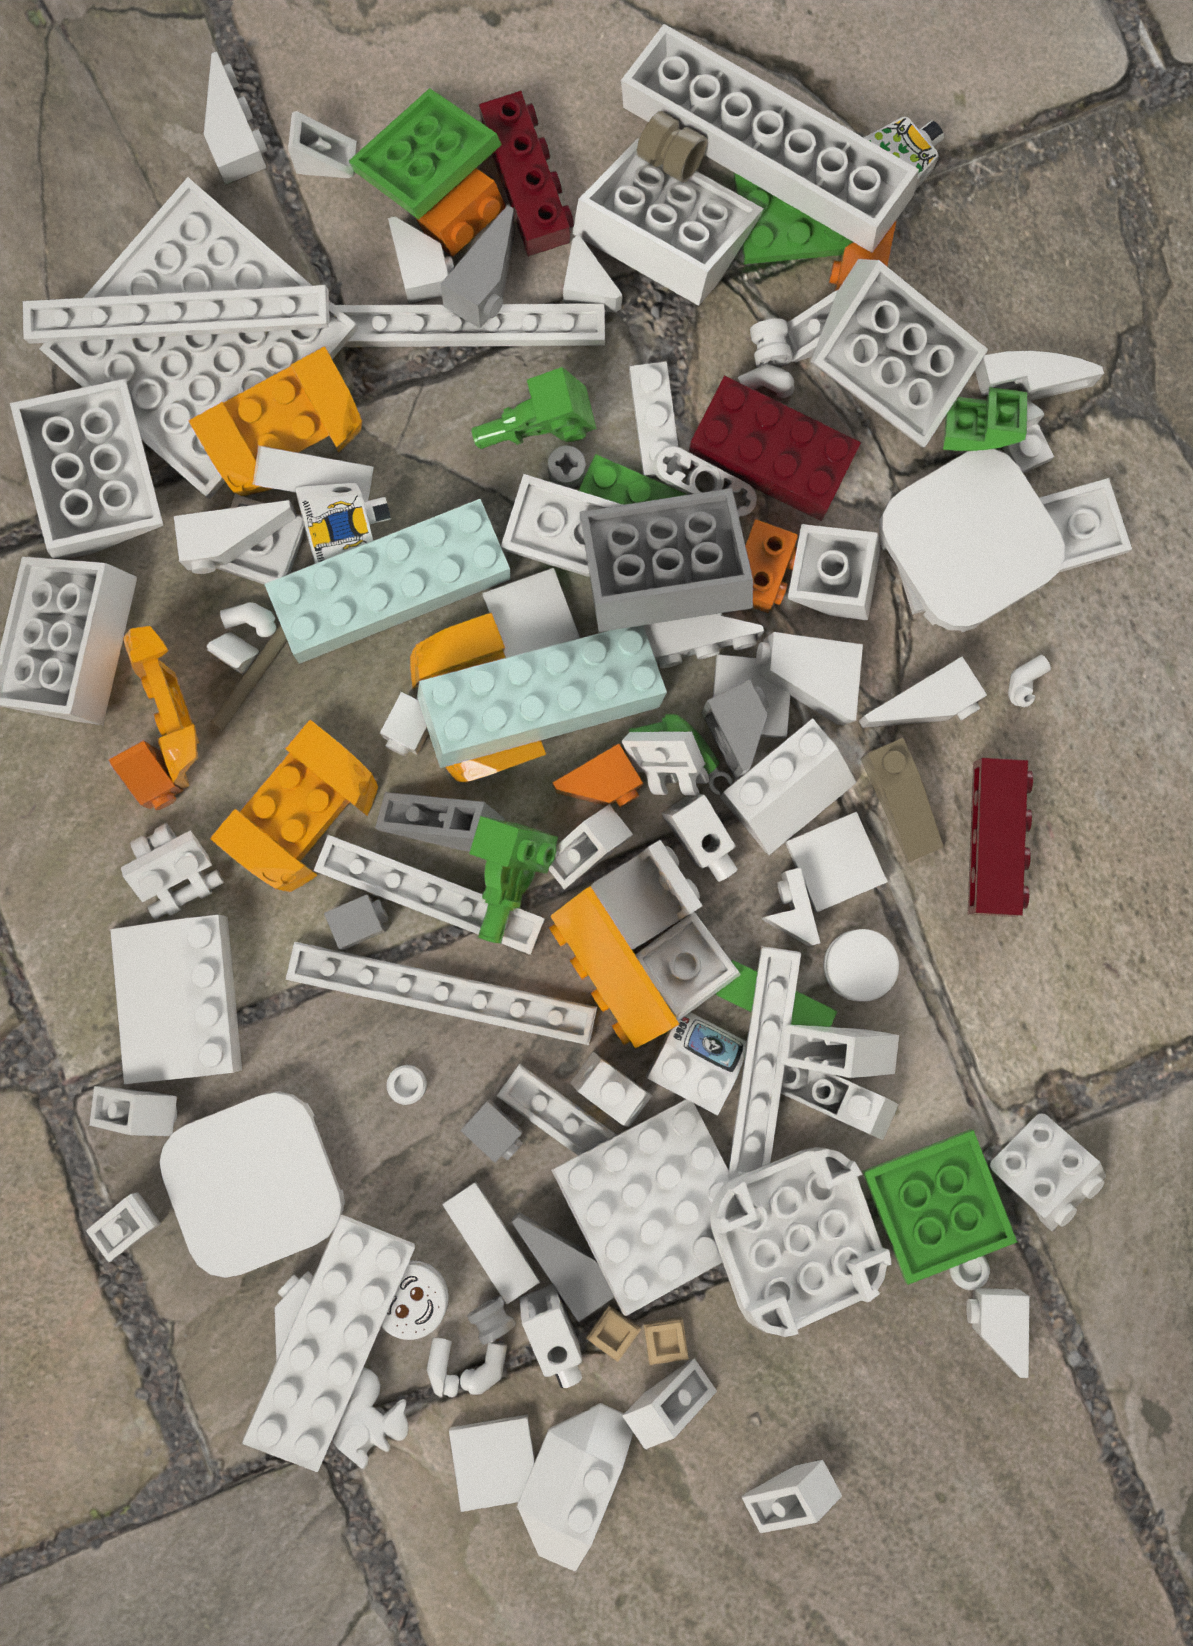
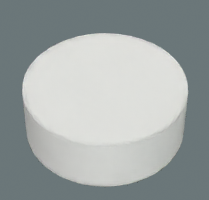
M403 1065L394 1069L387 1079L389 1096L395 1102L402 1105L417 1102L426 1091L427 1081L424 1073L412 1065Z
M981 1256L950 1268V1275L959 1287L966 1290H975L981 1288L987 1282L990 1275V1267L987 1259Z

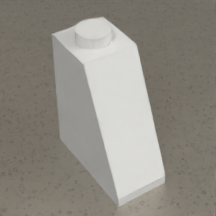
M773 632L764 638L763 642L759 643L756 662L757 665H761L760 677L788 692L792 697L837 725H846L856 721L863 644Z
M785 1025L780 1064L849 1078L895 1074L899 1035L867 1029Z

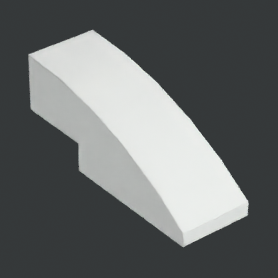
M1008 351L984 355L975 369L982 397L988 395L989 387L1008 390L1018 389V391L1027 392V399L1029 401L1092 387L1104 374L1102 366L1063 354L1040 351Z

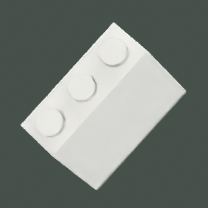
M812 718L726 789L720 798L769 856L857 782L837 746Z

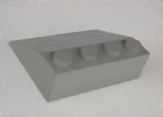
M732 488L580 512L599 632L753 608V577Z

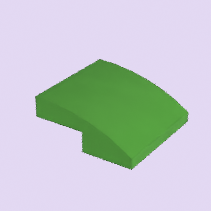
M989 387L987 400L957 397L945 416L943 450H988L1024 441L1027 434V392Z

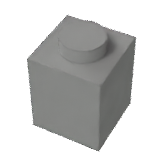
M368 894L324 913L337 946L341 950L348 949L387 932L383 923L389 921L384 906L380 899L373 901L372 896Z
M490 1099L460 1130L494 1163L501 1156L508 1161L523 1144L518 1139L523 1130Z

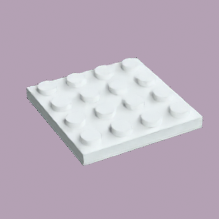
M685 1099L551 1170L623 1315L627 1316L723 1262L712 1233L710 1211L713 1199L721 1187L730 1182L728 1179L729 1170L693 1102Z

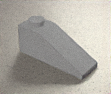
M506 206L441 283L443 306L478 328H481L489 318H494L499 313L503 304V295L515 236L514 209L512 207Z
M385 792L375 828L379 831L462 851H470L480 816L503 821L505 818L485 802Z
M520 1212L512 1217L511 1222L578 1322L614 1298L593 1253Z

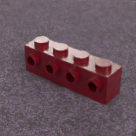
M522 91L479 104L481 123L497 133L502 144L492 153L510 207L514 209V219L527 256L529 257L570 243V228L574 227L573 216L569 206H562L558 194L562 193V186L557 172H550L546 162L550 160L547 142L544 137L538 138L534 127L538 126V119L533 104H526Z
M980 758L973 762L967 915L1018 917L1023 916V909L1028 908L1030 894L1028 886H1024V872L1030 867L1031 852L1029 847H1025L1026 832L1030 831L1032 825L1031 809H1027V794H1030L1033 788V772L1028 770V760Z

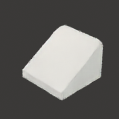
M230 632L214 639L207 645V650L214 657L242 675L246 673L259 655L258 649Z

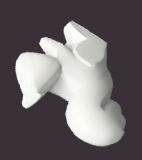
M365 1367L361 1371L332 1440L343 1454L363 1470L368 1465L367 1452L371 1447L376 1445L381 1450L389 1452L390 1445L386 1436L401 1441L408 1434V1422L404 1412L406 1400L398 1401L384 1415L377 1411L373 1405L380 1394V1382L378 1376Z

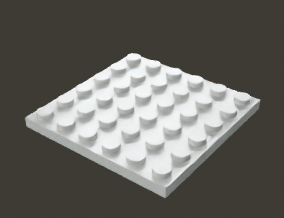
M187 177L83 298L312 285ZM329 301L330 328L44 343L39 349L83 388L126 379L141 439L202 494L211 499L225 481L215 468L188 420L244 392L324 346L333 359L359 328L356 323Z

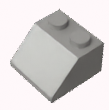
M751 680L707 700L701 712L735 781L745 775L751 768L768 716L765 710L769 708L766 695L760 686L754 688Z

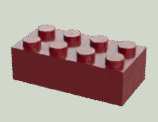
M724 375L690 442L688 452L742 480L752 488L822 521L861 442Z

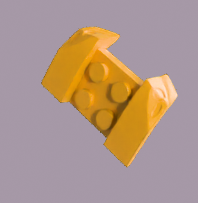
M325 346L244 392L188 420L219 474L230 489L240 496L272 489L253 485L258 445L299 453L330 436L339 453L360 433L362 428V420L352 395Z
M492 612L445 628L416 644L410 656L412 689L418 687L421 680L506 658L504 654L505 646ZM540 740L446 766L445 768L457 782H469L546 755V752Z
M151 626L132 628L123 637L125 648L132 668L141 679L148 698L155 699L159 712L154 714V719L162 737H159L158 743L172 781L178 787L185 789L190 786L185 773L198 759L197 744L200 742L196 734V728L190 717L175 672L158 659L169 651L165 643Z
M312 720L306 723L285 748L289 754L239 812L234 809L210 838L252 874L273 888L287 892L296 890L318 876L303 864L301 860L349 803H352L368 816L378 790V785L372 773L352 753Z

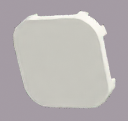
M996 449L966 452L901 490L888 502L879 522L878 537L882 550H888L926 611L923 614L924 617L932 625L937 624L948 630L965 632L974 629L1012 604L1041 589L1059 572L1065 559V543L1055 522L1019 466L1009 455Z
M278 1091L252 1098L183 1126L172 1133L163 1146L160 1158L161 1174L187 1247L197 1265L211 1275L224 1278L242 1275L312 1247L329 1237L335 1229L345 1205L343 1189L340 1190L315 1124L313 1111L308 1103H304L296 1096Z
M820 1147L798 1151L734 1178L722 1186L713 1199L710 1211L712 1233L738 1307L745 1319L761 1331L782 1337L799 1334L798 1329L859 1301L870 1302L880 1294L877 1290L885 1279L887 1265H891L889 1249L882 1248L857 1178L862 1175L855 1161L849 1160L838 1151Z

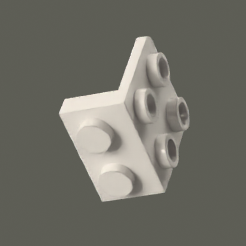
M661 840L590 885L631 950L702 907L697 887L690 879H685L678 868L679 860L669 846H664Z
M1045 1114L1036 1115L990 1163L992 1171L1034 1209L1040 1221L1051 1231L1058 1225L1063 1227L1068 1224L1077 1212L1076 1207L1086 1197L1088 1199L1094 1197L1104 1185L1103 1179L1106 1177L1101 1163Z

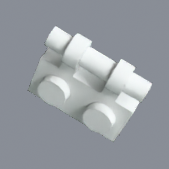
M191 830L121 867L124 879L142 902L156 895L160 899L148 906V910L154 919L167 913L170 916L182 910L181 906L198 896L201 899L212 894L211 889L224 883L217 869L205 876L202 874L201 871L212 866L208 854ZM187 878L191 882L175 892H172L170 887Z

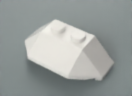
M599 1403L589 1410L548 1429L517 1504V1508L540 1557L576 1571L590 1549L623 1469L633 1431L622 1416L624 1413Z

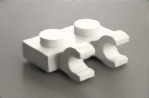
M629 732L622 740L635 771L646 774L649 789L654 795H666L668 790L665 783H676L679 780L680 790L684 795L697 796L699 790L696 783L707 784L709 782L708 773L703 768L705 762L692 732Z

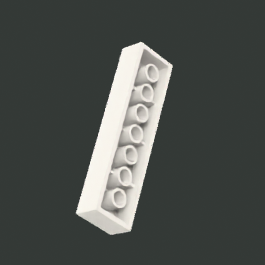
M663 24L621 79L623 108L647 122L659 111L670 115L679 121V128L681 130L685 127H690L708 139L705 156L872 253L914 196L919 169Z

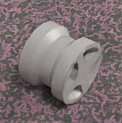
M569 445L556 448L548 459L550 481L571 489L581 485L585 477L586 468L582 452L576 447Z
M502 1296L490 1299L467 1315L469 1322L477 1326L479 1330L478 1338L482 1345L496 1340L516 1326L514 1318L508 1316L504 1310L505 1302Z

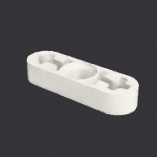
M674 446L661 450L655 456L653 469L656 476L686 494L702 493L696 488L695 479L698 473L707 471L715 480L712 491L722 490L724 481H726L728 485L724 489L732 488L733 494L738 493L740 490L743 492L742 499L746 501V505L737 507L739 517L748 515L755 508L757 497L754 489L749 484L697 456ZM674 455L677 456L676 464L684 469H689L691 463L695 465L687 476L686 484L681 481L686 476L682 472L673 471L670 475L666 473L667 465L663 463L664 458L669 459Z

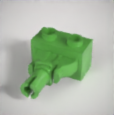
M563 367L527 379L531 399L520 403L514 409L510 407L504 408V413L501 415L502 418L472 427V436L475 445L480 449H484L507 440L518 445L524 442L523 438L552 433L562 441L575 442L585 438L587 432L597 428L586 386Z
M480 816L469 853L470 855L487 860L484 874L486 888L482 899L485 900V903H488L478 934L479 938L493 943H502L510 911L520 908L522 894L530 886L535 873H548L549 867L556 857L558 836L522 824Z

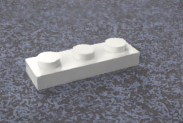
M667 362L629 366L643 475L649 478H658L653 469L655 456L665 448L678 447ZM675 455L669 459H663V463L667 465L666 473L669 475L673 471H682L681 467L676 464L678 457Z

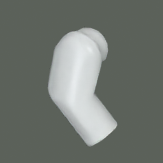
M764 364L738 376L741 384L753 390L764 386L776 392L779 398H788L795 390L792 375L788 371L772 364Z
M249 602L220 610L225 629L247 623L256 628V633L260 637L271 636L276 631L277 627L273 622L275 617L272 612L256 603Z
M1039 655L1011 673L1008 696L1014 705L1028 707L1034 702L1035 695H1032L1033 681L1051 670L1045 656Z
M432 1338L427 1373L433 1391L442 1398L443 1395L455 1397L458 1393L460 1379L456 1375H447L452 1341Z
M497 1340L488 1343L485 1363L476 1370L466 1369L462 1373L460 1385L463 1390L469 1391L472 1395H479L501 1379L507 1343Z

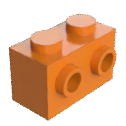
M475 168L417 221L423 233L441 243L442 249L453 257L495 219L506 206L495 181Z
M757 519L754 521L745 547L753 577V608L769 613L773 603L781 604L788 584L782 582V578L786 568L793 570L797 551L795 543L798 534Z

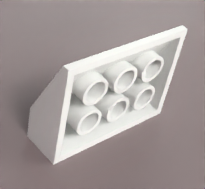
M637 138L578 199L573 234L576 236L580 235L584 241L699 306L721 280L761 217L763 208L697 171L687 182H679L663 171V165L656 168L637 156L639 141Z
M858 259L835 296L811 363L918 445L925 447L988 349L880 260Z
M126 379L10 403L46 549L53 559L67 560L93 554L164 526Z
M22 557L0 647V707L70 721L103 725L137 577L107 563Z
M210 915L110 929L124 1084L242 1071L228 917Z

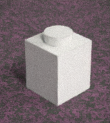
M401 692L380 734L384 739L388 740L385 745L387 748L403 756H406L409 751L418 755L429 732L419 701Z

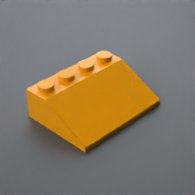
M591 886L550 916L554 924L548 927L560 947L567 943L575 954V957L569 961L581 979L589 976L596 989L591 992V995L602 1012L608 1009L611 1010L618 1021L612 1025V1028L623 1045L631 1042L634 1048H637L679 1025V1022Z

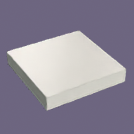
M235 494L230 508L265 503ZM296 514L294 520L227 565L216 566L215 568L261 584L290 574L305 533L302 516Z
M554 568L482 593L489 613L492 612L504 643L506 658L580 639Z
M717 654L713 697L751 680L754 688L761 687L769 703V708L765 709L768 716L761 736L785 739L788 730L790 694L760 677L761 665H757L756 658Z
M857 812L785 842L796 869L801 868L807 894L815 913L888 882Z
M692 912L635 954L678 1021L741 975L695 912Z
M528 1414L450 1427L449 1436L461 1512L519 1502L535 1463Z

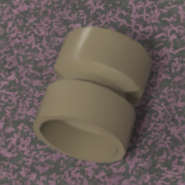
M659 111L652 116L641 134L637 146V156L656 168L663 165V171L681 183H685L694 175L706 153L708 139L690 127H685L681 130L678 120L663 111Z

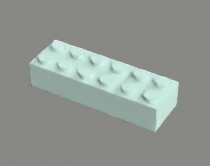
M478 499L264 585L291 651L300 664L510 580V568L481 499Z
M641 625L610 630L419 681L417 698L439 766L443 768L659 708L667 691L644 626Z

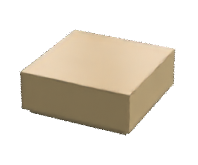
M608 1304L586 1335V1339L618 1362L640 1332L641 1327Z
M682 1317L644 1322L650 1365L689 1359Z

